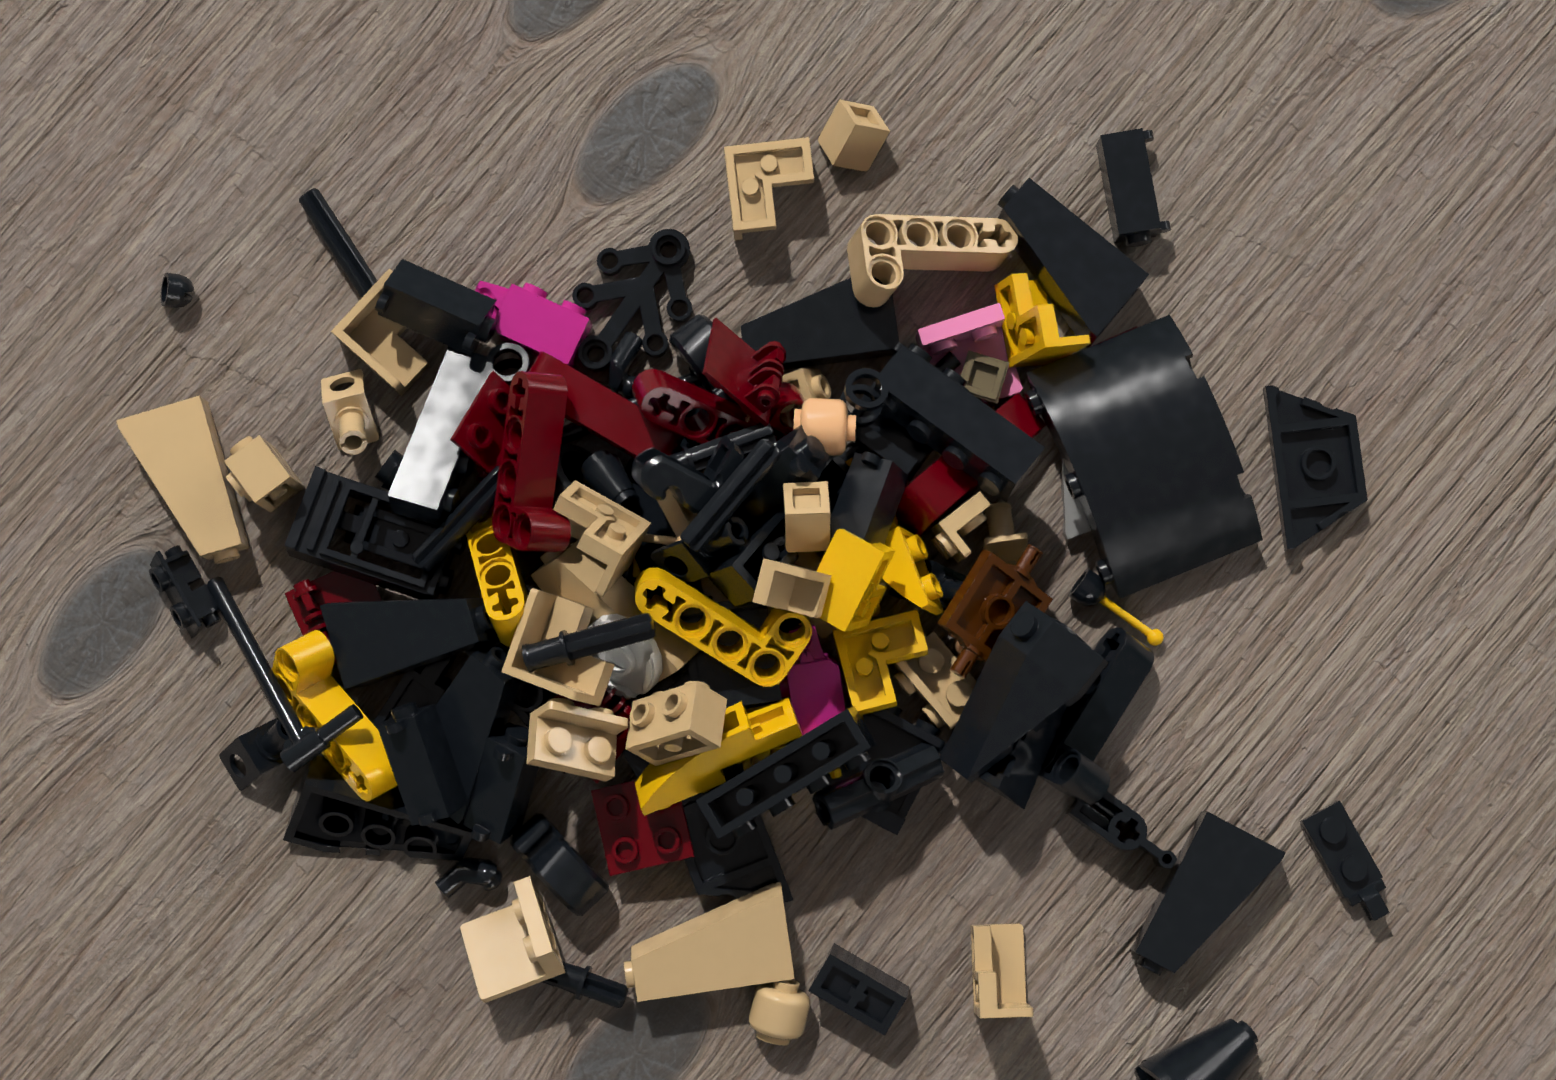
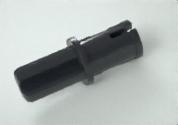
M563 960L566 973L541 982L575 994V999L581 1000L582 996H586L616 1008L623 1006L628 994L626 985L591 973V966L582 968Z

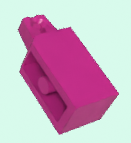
M479 281L475 291L496 300L492 318L497 320L495 328L502 341L517 344L526 352L537 357L543 351L573 368L578 358L580 343L588 337L592 328L590 318L585 317L587 311L584 308L566 300L563 301L562 305L546 299L548 295L546 291L529 283H525L523 288L512 283L510 288H505Z
M811 624L812 636L809 643L785 678L780 682L782 698L790 697V702L794 708L802 735H805L845 710L839 665L834 657L828 653H823L814 624ZM801 626L789 628V633L796 632Z

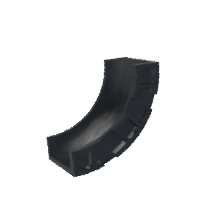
M1170 315L1027 372L1031 388L1030 391L1025 392L1028 405L1034 416L1041 414L1069 472V474L1064 475L1066 486L1073 499H1080L1097 546L1100 560L1095 562L1098 575L1104 586L1112 585L1119 599L1263 540L1252 496L1250 494L1246 495L1239 483L1237 475L1244 473L1227 425L1205 376L1196 377L1190 362L1193 353Z

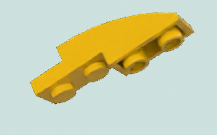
M852 458L845 461L848 466H850ZM895 515L885 545L894 549L895 553L882 578L904 598L920 608L935 615L941 614L944 610L939 598L943 597V591L936 576L933 573L929 574L924 559L928 558L926 546L918 534H913L898 526V520Z
M789 697L748 714L742 701L726 708L720 748L659 766H654L650 763L634 782L643 815L666 809L699 793L708 792L726 782L723 773L724 768L742 763L748 758L775 747L784 746L790 741L803 736Z

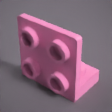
M1000 303L917 329L915 337L917 345L932 357L929 363L934 366L950 351L961 363L954 370L960 376L968 350L1008 362L1002 331L1005 317ZM1008 366L999 400L1022 392L1023 387L1016 367L1009 368Z

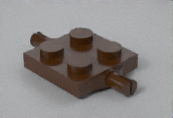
M1027 544L1016 565L1007 564L996 554L987 550H983L937 623L955 636L963 647L954 664L949 669L955 675L966 679L977 658L988 659L998 636L1025 601L1043 613L1049 607L1053 599L1039 589L1034 579L1030 576L1037 562L1043 556V552L1039 551L1038 548Z

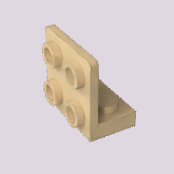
M530 876L513 882L518 898L512 900L511 906L471 920L460 926L479 997L484 1003L566 973L544 899Z

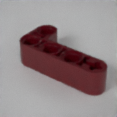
M543 351L539 353L528 371L561 374L566 380L568 389L565 418L633 458L642 451L652 447L669 456L673 455L685 437L649 421L644 417L640 407Z
M648 369L639 373L632 385V393L646 419L701 444L761 423L754 416L746 414L739 405L661 370ZM782 382L779 387V402L771 408L769 423L774 430L776 442L793 431L795 408L801 409L805 401L799 389L788 382ZM795 404L790 411L781 413L786 406ZM701 408L697 414L686 417L690 410ZM737 424L732 431L722 433L726 427Z
M520 371L513 376L510 384L492 528L498 541L519 551L563 552L569 545L571 537L569 519L552 508L568 393L566 380L561 374Z
M1019 393L1015 394L996 410L998 414L1031 438H1034L1046 427L1044 420L1039 415H1033L1028 402ZM941 456L905 488L896 516L911 533L918 534L921 537L979 484L964 471L956 470L949 466Z

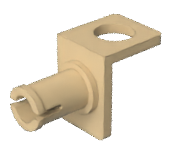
M362 369L323 378L321 380L322 404L338 449L350 455L363 452L368 443L379 440V432L366 396ZM354 383L348 389L333 391L340 384Z
M1005 502L993 503L984 511L990 537L984 539L983 550L993 552L1007 564L1016 565L1028 544L1027 533L1015 534L1011 504Z

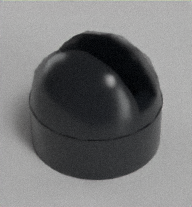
M165 273L161 285V305L163 307L179 308L189 304L193 297L185 292L194 291L191 280L180 274Z

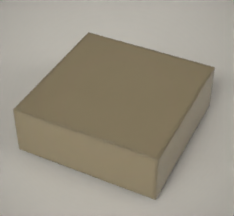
M968 350L961 376L967 381L965 388L979 400L997 405L1010 362Z

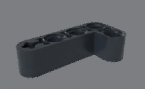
M1119 627L1110 629L1105 633L1095 647L1094 651L1103 657L1108 664L1085 694L1073 705L1067 706L1039 773L1040 778L1059 791L1088 805L1099 801L1107 792L1110 784L1109 773L1097 765L1094 760L1154 663L1153 651Z

